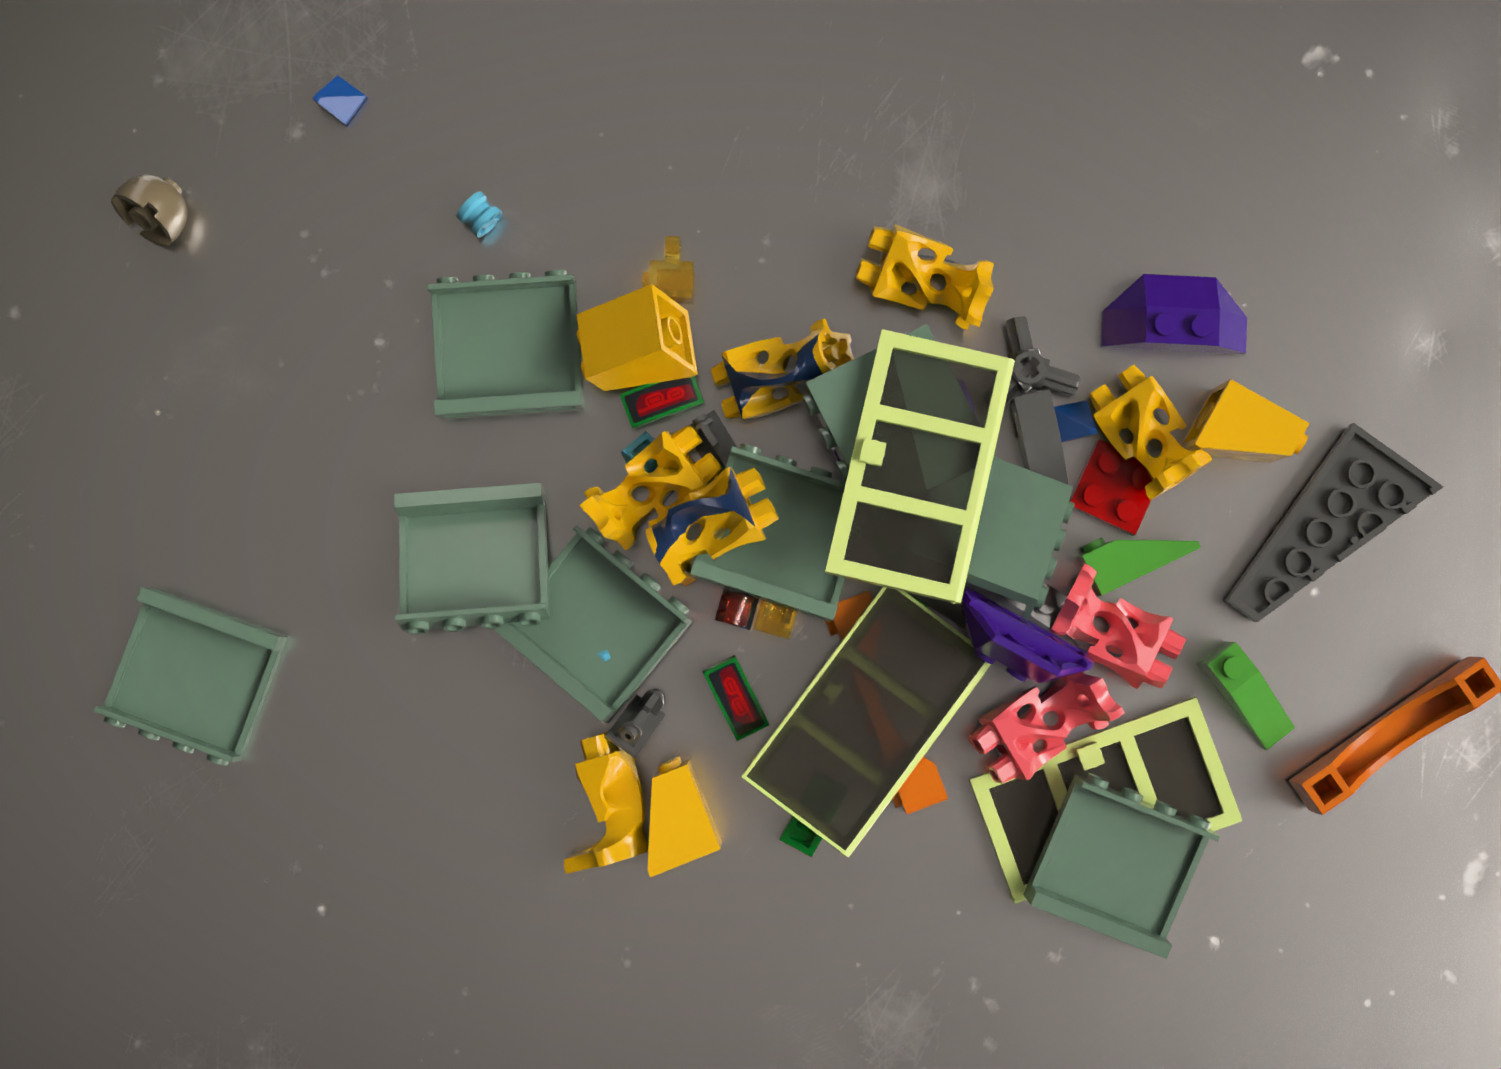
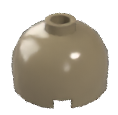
M145 174L136 176L122 184L111 198V204L121 219L129 226L134 221L145 229L139 235L156 245L168 247L180 236L186 226L188 210L185 200L181 196L182 190L170 178L164 177L161 179L157 176Z

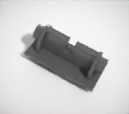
M713 410L706 415L702 414L695 418L689 426L694 428L702 440L695 447L701 458L711 453L723 468L719 472L720 474L726 468L732 446H737L717 413Z
M658 689L646 691L642 698L636 694L604 738L636 758L666 716L665 713L660 711L664 705L663 693Z

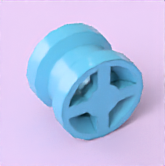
M478 191L463 203L456 217L462 223H468L472 227V233L477 238H480L496 225L502 216V211L497 206H491L487 202V197L481 191Z

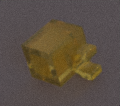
M665 236V260H650L649 271H643L642 288L652 284L678 304H694V261H680V236Z
M762 600L754 629L789 639L797 611Z

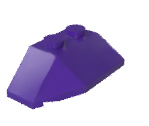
M1143 274L1102 311L1100 344L1102 348L1246 354L1247 316L1216 277Z
M965 586L960 606L968 637L974 649H976L974 654L989 664H994L995 661H998L1007 666L1006 671L1016 679L1025 682L1029 678L1038 684L1090 670L1094 665L1087 652Z

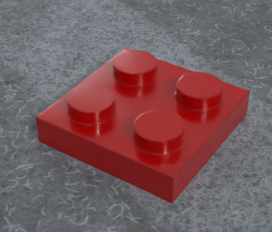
M1098 439L1069 501L1075 503L1073 509L1135 536L1151 502L1146 495L1145 486L1151 483L1152 479L1147 469L1135 457L1125 460L1111 444Z

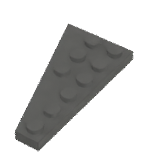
M1355 423L1349 424L1224 601L1252 621L1259 622L1292 598L1310 582H1314L1325 574V571L1347 558L1387 529V526L1404 514L1409 513L1420 502L1435 494L1444 486Z

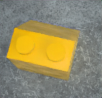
M647 285L577 314L579 329L576 335L581 346L583 358L581 371L587 381L600 389L609 391L698 375L688 311L654 285Z
M1230 379L1212 389L1181 446L1187 450L1202 449L1214 458L1272 463L1290 457L1293 453L1297 455L1302 450L1308 439V435L1304 433L1310 423Z
M680 756L659 764L660 766L657 767L659 772H656L652 778L647 868L650 877L721 849L722 839L690 759L682 762Z

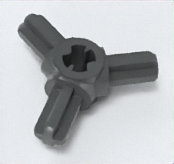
M1018 316L1007 320L1006 327L1012 354L1007 355V358H1011L1015 362L1006 403L1018 392L1025 394L1030 389L1040 391L1042 386L1068 395H1075L1080 385V376L1049 366L1050 360L1041 356L1039 348H1033L1028 321L1025 316ZM1020 362H1023L1024 366L1028 363L1033 365L1034 369L1031 374L1034 378H1031L1030 374L1024 377L1020 373L1023 368ZM993 386L982 396V400L988 408Z

